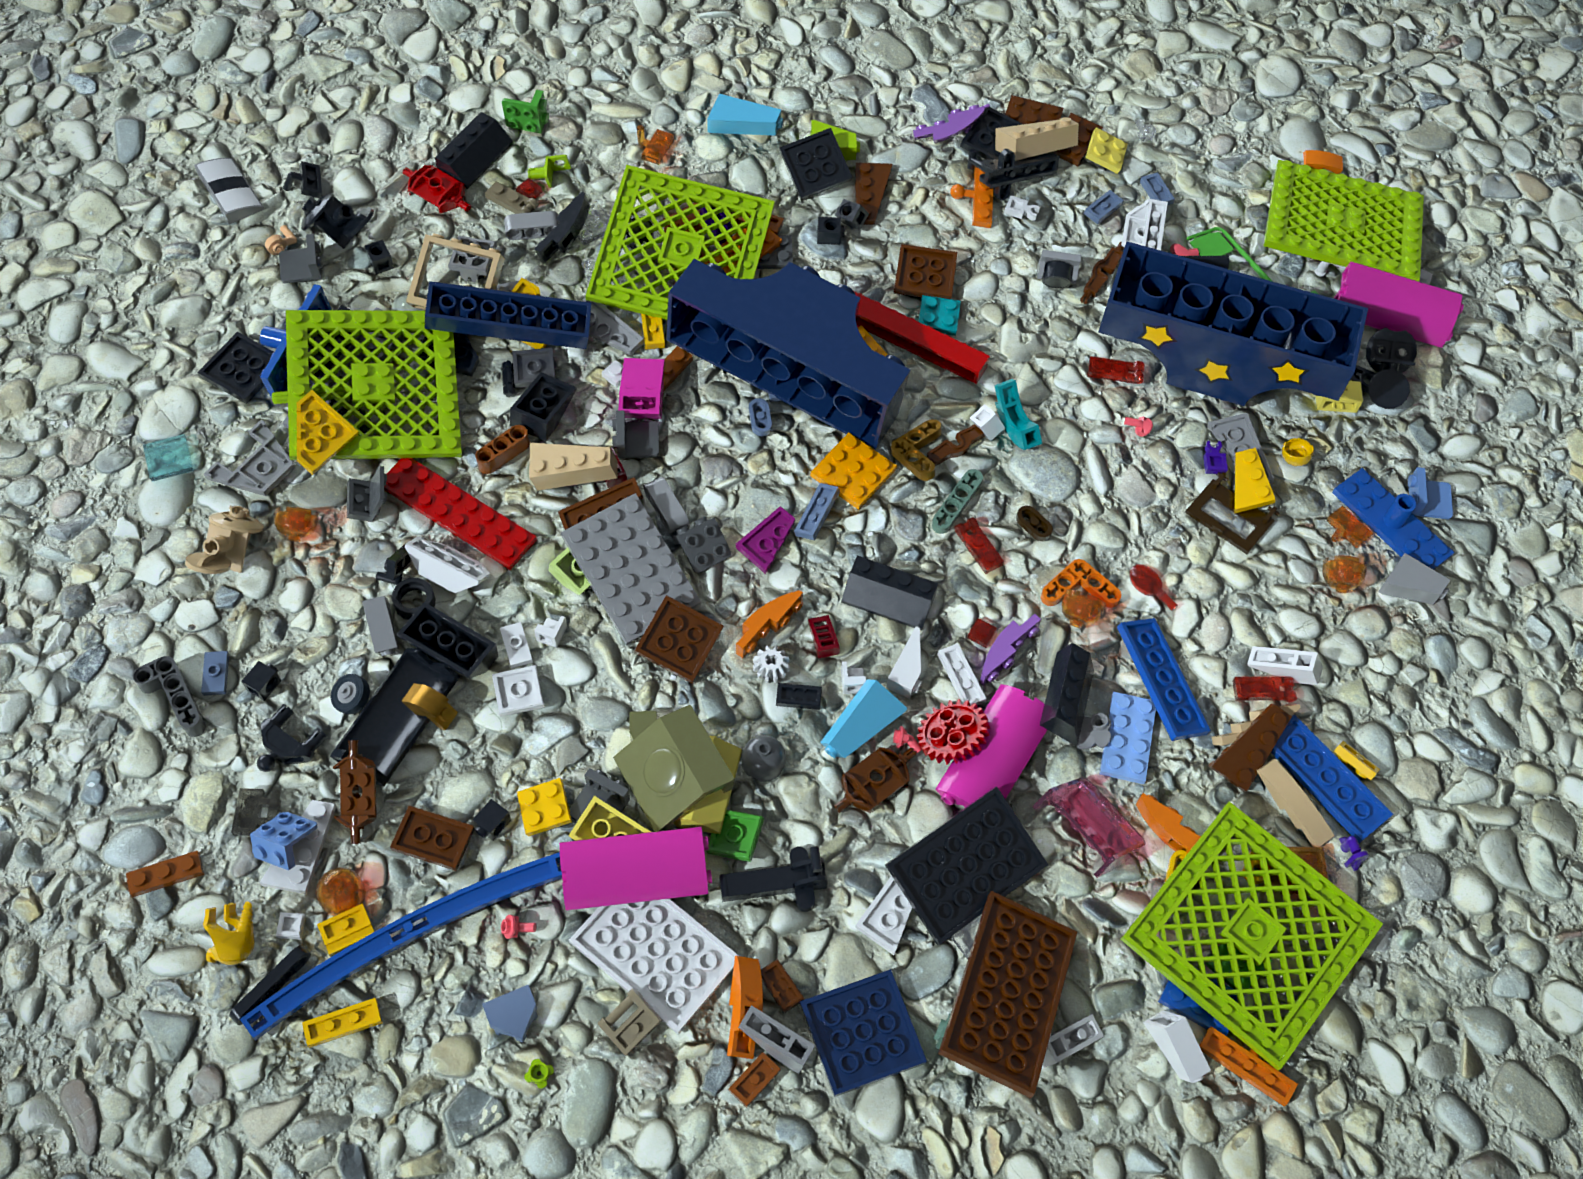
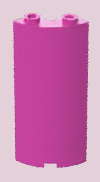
M1351 261L1342 273L1341 288L1334 297L1337 300L1368 308L1365 321L1366 326L1380 330L1388 328L1395 332L1406 330L1413 336L1414 340L1440 348L1443 347L1446 341L1451 340L1453 327L1464 307V304L1461 303L1462 294Z
M1001 684L984 710L990 725V729H988L990 735L985 737L987 743H980L982 750L975 749L974 757L970 754L966 755L967 761H964L962 757L959 758L958 764L954 760L952 761L935 789L942 796V801L948 805L956 804L967 807L994 787H998L1006 799L1047 729L1040 726L1044 703L1036 697L1034 700H1031L1024 696L1025 691Z
M702 827L559 843L565 910L708 894V884H712L711 869L706 870L704 853L705 850H709L708 837L702 835Z

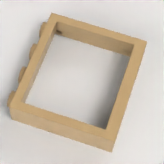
M433 233L432 236L425 234L406 303L411 307L426 310L427 299L418 296L433 244L492 259L484 289L496 290L505 258L499 250L493 248L485 250L481 249L480 245L474 243L466 245L461 240L451 238L450 241L444 239L439 234Z

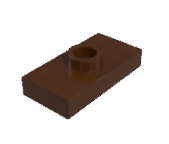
M778 959L761 969L762 982L784 1014L804 1000L803 995Z

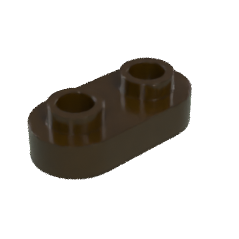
M1031 506L1019 508L1016 515L1017 523L1035 540L1047 541L1053 532L1052 524Z

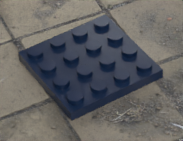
M891 969L800 1001V1006L834 1097L927 1063Z

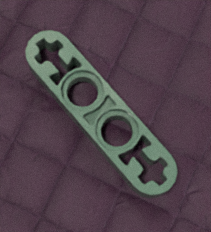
M968 470L934 515L932 529L936 533H947L976 494L983 480V475L979 470ZM973 477L976 478V480H974L971 483V486H969V480L973 479ZM960 490L966 491L968 496L960 497L957 492ZM949 505H954L957 507L958 510L956 512H950L947 510L946 507ZM944 516H945V517H946L945 524H942L941 526L938 525V522H939V523L942 522V520L944 519Z

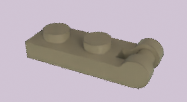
M497 181L485 192L486 199L515 214L531 213L532 210L539 206L534 198L529 199Z

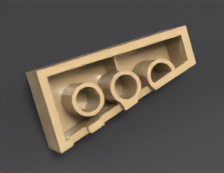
M1064 117L1060 120L996 128L995 150L1001 153L1004 149H1010L1015 153L1016 161L1077 146L1079 124L1072 121L1071 118Z
M530 443L529 478L537 491L618 478L617 459L610 447Z

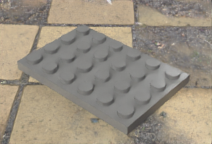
M636 493L564 530L560 534L626 645L643 636L666 595L690 608H694L701 603Z

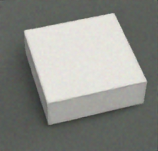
M280 912L276 937L302 940L306 915Z

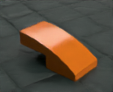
M1305 150L1303 152L1304 165L1319 170L1324 168L1336 174H1340L1343 171L1342 156L1319 150Z

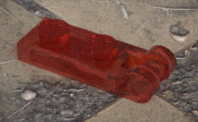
M1090 356L1087 377L1141 384L1144 380L1142 372L1144 371L1145 364L1142 361H1135L1133 363Z
M974 517L967 519V522L964 524L959 523L954 526L956 534L985 574L1003 566L1004 560L983 533ZM971 530L973 534L968 535L967 531Z
M1234 677L1232 680L1235 701L1284 700L1285 702H1293L1297 700L1296 692L1293 691L1295 683L1292 677Z

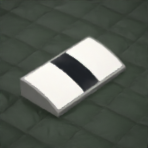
M216 158L194 165L198 176L229 225L264 210L260 200L232 158Z

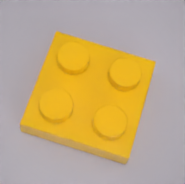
M561 778L517 792L525 834L528 837L572 823L565 788Z

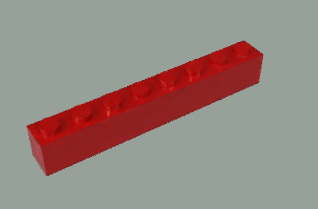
M855 292L856 296L861 298L856 317L857 327L862 325L867 332L975 384L978 383L988 367L989 355L968 346L964 342L951 338L949 335L943 334L930 326H926L914 318L907 317L895 309L884 306L880 302L874 301L861 293Z

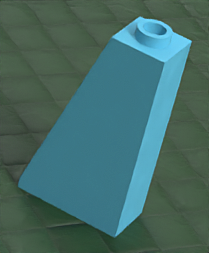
M719 94L708 116L707 130L709 133L775 136L778 129L782 128L784 119L781 118V109Z
M866 680L820 743L826 747L824 751L831 757L846 758L906 712L908 708L877 680Z

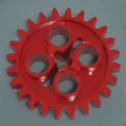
M960 699L957 700L956 704L949 700L948 706L940 703V709L933 707L934 713H926L927 720H921L922 726L917 728L920 733L917 735L918 743L925 756L928 755L931 761L936 758L939 764L944 759L946 765L952 759L958 764L961 757L964 761H967L966 755L968 754L974 757V750L981 751L980 743L986 744L985 737L990 735L988 731L990 729L988 718L982 708H978L976 703L970 705L969 700L962 704Z

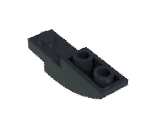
M583 191L556 217L559 224L534 248L543 262L546 263L558 250L565 253L582 230L590 208V202Z

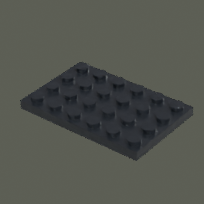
M994 787L890 860L885 866L935 943L940 945L983 913L987 897L991 891L1006 897L1048 866V863L998 787Z

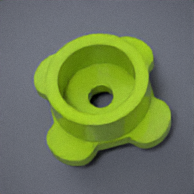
M534 1059L528 1072L524 1075L525 1081L528 1083L533 1082L537 1084L538 1088L543 1089L547 1086L549 1076L554 1073V1068L552 1065H546L541 1062L540 1059Z

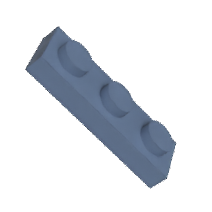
M819 483L794 530L796 536L815 541L840 493L839 487Z

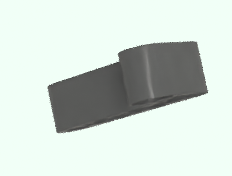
M160 657L140 666L134 671L133 680L142 692L150 694L164 688L178 722L187 735L197 737L203 734L206 728L204 719L180 668L172 657ZM189 718H193L194 723L191 724Z

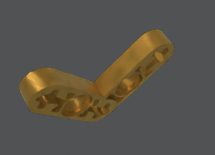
M934 419L927 420L891 443L893 457L920 480L928 481L935 477L934 463L922 454L919 449L941 436V423ZM914 437H920V438H922V439L919 440V441H913V440H911V439L914 438ZM912 457L918 458L915 462L908 461Z

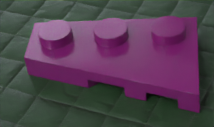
M781 506L778 507L738 541L736 549L766 574L794 526L795 518Z

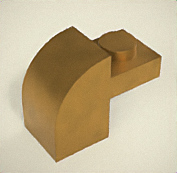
M414 683L401 701L416 715L429 718L441 730H447L458 713L448 703L449 699L437 690L422 684Z

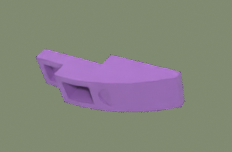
M973 105L968 107L969 110L961 111V109L952 110L951 114H948L947 123H945V120L935 122L934 126L927 127L926 124L917 126L916 130H913L914 140L933 137V142L938 143L952 138L973 125L984 114V106Z
M1036 614L1020 626L1013 620L999 634L992 644L983 666L980 678L982 686L988 681L993 682L1003 668L1006 670L1010 668L1015 662L1016 651L1024 644V640L1028 637H1034L1040 629L1038 627L1041 619Z

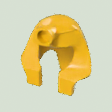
M245 902L241 916H237L236 903L224 905V920L226 923L233 925L236 929L235 931L224 929L216 923V907L205 909L203 927L209 933L214 944L206 953L207 962L215 963L219 961L225 965H236L248 958L253 951L255 943L252 903Z

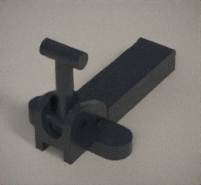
M971 149L969 150L967 169L973 170L974 167H977L985 174H981L979 180L989 188H994V196L996 198L1005 200L1010 194L1012 183L1057 174L1060 156L1054 152H1048L1015 161V153L1010 149H1004L1001 151L999 159L980 161L976 158L977 151Z
M814 846L810 848V859L805 848L794 847L790 852V866L719 875L722 902L794 893L799 910L803 912L812 910L815 905L814 890L827 889L828 884L825 873L824 858L820 857L819 847Z

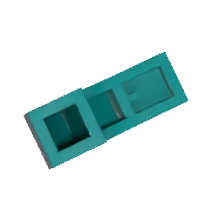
M1010 379L994 385L998 402H995L997 413L1013 443L1023 450L1042 444L1039 425L1029 420L1022 408L1016 380Z

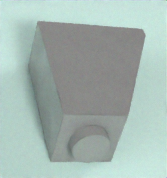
M1404 553L1378 592L1383 595L1433 605L1438 598L1442 600L1449 591L1446 586L1450 579Z
M385 596L362 601L375 653H381V656L394 654V649H398L399 646L388 599Z

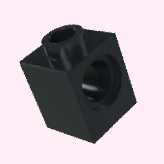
M843 199L835 213L836 217H841L843 224L858 230L862 228L869 215L861 205Z
M818 217L817 244L840 245V237H844V225H841V217Z
M383 239L364 246L368 260L376 275L394 269L391 255Z
M258 661L241 682L248 692L265 701L282 680L275 666L270 663L265 665Z
M492 799L473 818L476 833L482 838L488 837L492 841L511 821L509 811Z

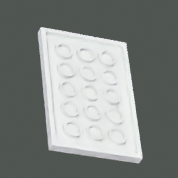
M670 899L600 906L569 939V942L627 992L633 987L637 989L644 1000L659 1015L662 1022L678 1035L730 975L734 968L735 956H739Z

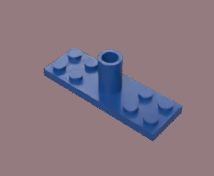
M314 284L298 310H332L322 286ZM265 326L260 333V343L263 346L275 348L276 351L271 355L270 361L266 368L263 369L260 378L272 398L273 392L288 391L286 330Z
M1361 468L1334 488L1332 493L1400 557L1406 553L1435 570L1455 553L1412 514L1416 508V501L1412 496L1400 494L1395 498L1365 469Z

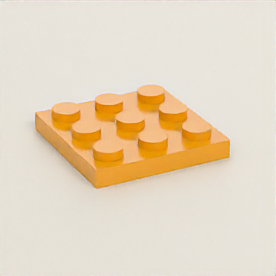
M848 432L811 471L810 476L819 483L839 487L840 493L838 496L859 510L896 471L897 465Z

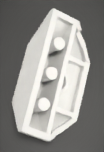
M1148 199L1142 205L1126 214L1121 245L1125 248L1126 241L1161 251L1168 202Z
M417 536L405 545L419 575L431 582H435L448 591L460 592L478 585L490 576V572L487 571L482 563L445 544L425 540L423 537Z

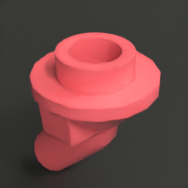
M1144 416L1139 417V419L1125 417L1124 425L1134 426L1135 433L1140 437L1149 434L1153 428L1152 420Z
M900 726L899 730L895 729L893 743H896L897 748L907 743L916 754L922 750L915 738L908 734L903 726Z
M507 915L501 923V932L506 939L517 938L518 932H536L537 928L536 923L519 922V917Z

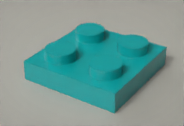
M922 295L919 322L943 334L956 336L961 301Z

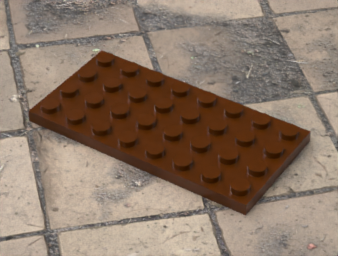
M991 891L986 900L938 1054L1032 1098L1035 1095L1077 931Z

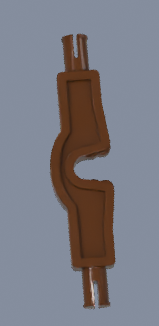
M1122 241L1119 242L1116 248L1112 247L1106 257L1094 265L1091 278L1085 285L1084 294L1080 298L1082 303L1084 301V304H1087L1091 297L1095 298L1107 283L1108 276L1103 272L1108 274L1114 273L1123 254L1124 247L1121 245Z
M974 424L956 434L955 439L959 445H954L949 440H945L936 448L927 452V458L936 467L949 458L964 455L970 449V446L984 438L985 434Z

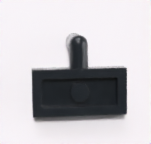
M301 161L299 165L300 173L289 172L283 189L290 191L294 180L300 181L302 195L321 198L320 165Z
M406 543L386 559L384 564L386 573L378 571L376 580L394 585L402 581L403 572L412 564V560L405 548Z

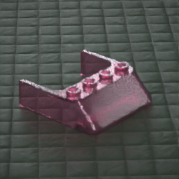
M1084 777L1050 788L1033 805L1035 810L1046 806H1054L1058 813L1064 815L1070 821L1071 827L1083 835L1088 846L1102 856L1104 864L1094 873L1096 878L1121 866L1146 844L1139 832L1099 789Z

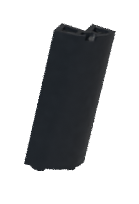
M407 648L333 750L330 757L336 762H340L349 755L348 741L359 740V754L374 762L376 765V784L385 786L430 721L426 716L416 715L401 702L415 683L429 686L447 697L460 676L449 666L433 662L427 657L428 654L420 649Z

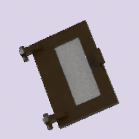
M1218 472L1216 474L1218 479H1212L1186 509L1185 513L1247 555L1274 523L1275 520L1271 517L1274 514L1278 516L1280 513L1277 511V507L1274 506L1272 508L1269 506L1267 510L1270 512L1267 515L1257 508L1234 514L1235 493L1220 484L1222 480L1227 482L1228 478L1225 477L1226 473Z

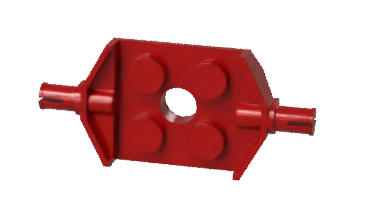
M424 165L418 171H412L407 167L403 169L402 174L410 178L408 181L410 196L413 192L438 207L439 213H444L457 207L462 208L466 212L471 209V205L463 201L465 186L462 182L433 165Z

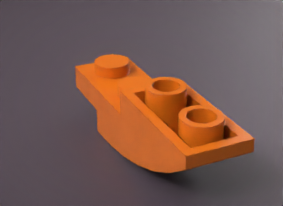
M798 590L782 595L755 611L743 623L742 634L744 635L736 643V654L744 658L747 653L751 654L754 651L758 640L765 638L770 629L777 632L781 627L784 628L789 623L790 616L802 608L803 592Z
M1142 793L1136 806L1148 826L1174 851L1185 850L1188 853L1201 836L1197 835L1192 828L1180 825L1183 816L1176 809L1166 807L1159 803L1154 796Z
M735 956L729 1005L733 1006L727 1056L753 1059L755 1041L738 1027L751 1005L760 1011L763 1010L759 959Z

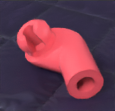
M1176 243L1170 247V252L1175 255L1199 256L1197 248L1187 250L1182 245Z

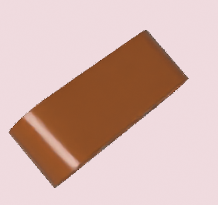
M515 425L480 448L475 454L479 471L483 474H491L524 452L530 445L526 427Z

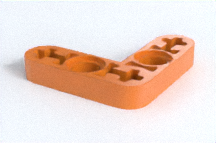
M1082 559L1072 561L1043 588L1041 593V601L1045 605L1055 606L1079 584L1099 602L1109 608L1116 607L1122 595L1115 585ZM1079 568H1082V569H1083L1082 571H1078V572L1075 571V569H1079ZM1067 579L1071 585L1067 587L1062 586L1059 580ZM1092 579L1098 580L1100 586L1093 587L1089 581ZM1055 588L1057 589L1054 597H1047V594H1052ZM1111 595H1114V596H1115L1114 598H1111V599H1108V598H1107V596H1111Z

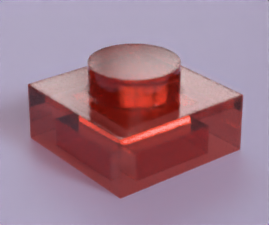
M530 178L515 188L516 192L529 199H535L543 193L542 187Z
M978 618L967 638L987 648L997 628Z

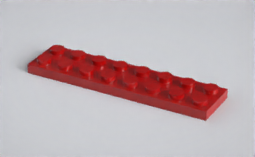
M401 458L387 473V481L384 486L386 492L509 570L518 563L537 541L536 536L412 458Z

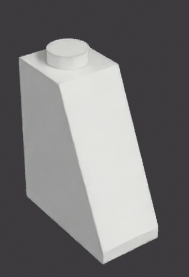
M1161 1011L1144 1021L1145 1027L1180 1079L1196 1083L1202 1080L1206 1073L1211 1071L1186 1017Z

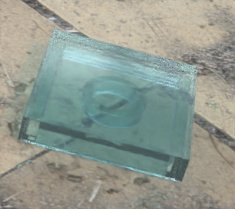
M185 434L143 445L149 478L152 482L194 471Z

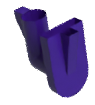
M1354 836L1339 838L1341 850L1345 853L1351 851L1354 854L1344 863L1345 867L1352 866L1354 871L1358 870L1360 864L1369 857L1368 852L1361 851L1362 849Z

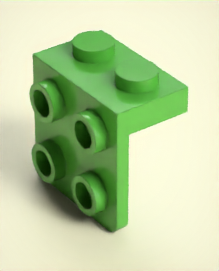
M536 90L531 103L503 98L502 107L507 127L542 133L545 124H548L549 121L544 91Z

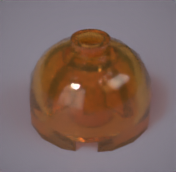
M281 507L275 508L274 524L280 534L288 536V541L300 542L301 538L309 537L316 530L319 517L318 512L312 515V510L304 508L286 507V511H280Z
M1338 555L1334 556V560L1328 561L1329 557L1324 559L1322 567L1323 578L1326 584L1336 589V592L1349 593V590L1360 587L1364 582L1367 574V563L1365 561L1363 564L1359 563L1360 558Z
M1068 589L1064 594L1061 608L1064 616L1070 620L1069 624L1082 628L1083 625L1091 626L1097 623L1104 613L1106 603L1093 595L1087 594V596L1080 595L1081 591Z
M344 867L330 869L322 875L316 887L318 903L331 916H336L362 904L366 895L365 884L358 873Z

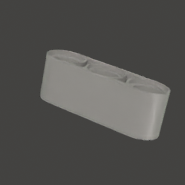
M555 211L508 215L504 218L505 236L509 240L545 238L559 224L556 219L559 214Z
M664 477L643 485L648 500L669 534L686 525L689 526V520L685 511Z

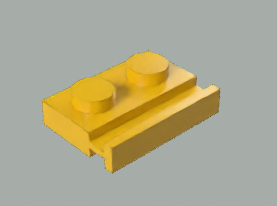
M363 903L317 924L330 957L375 932Z

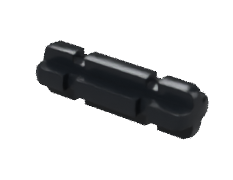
M507 360L502 363L503 394L506 397L515 395L513 363Z

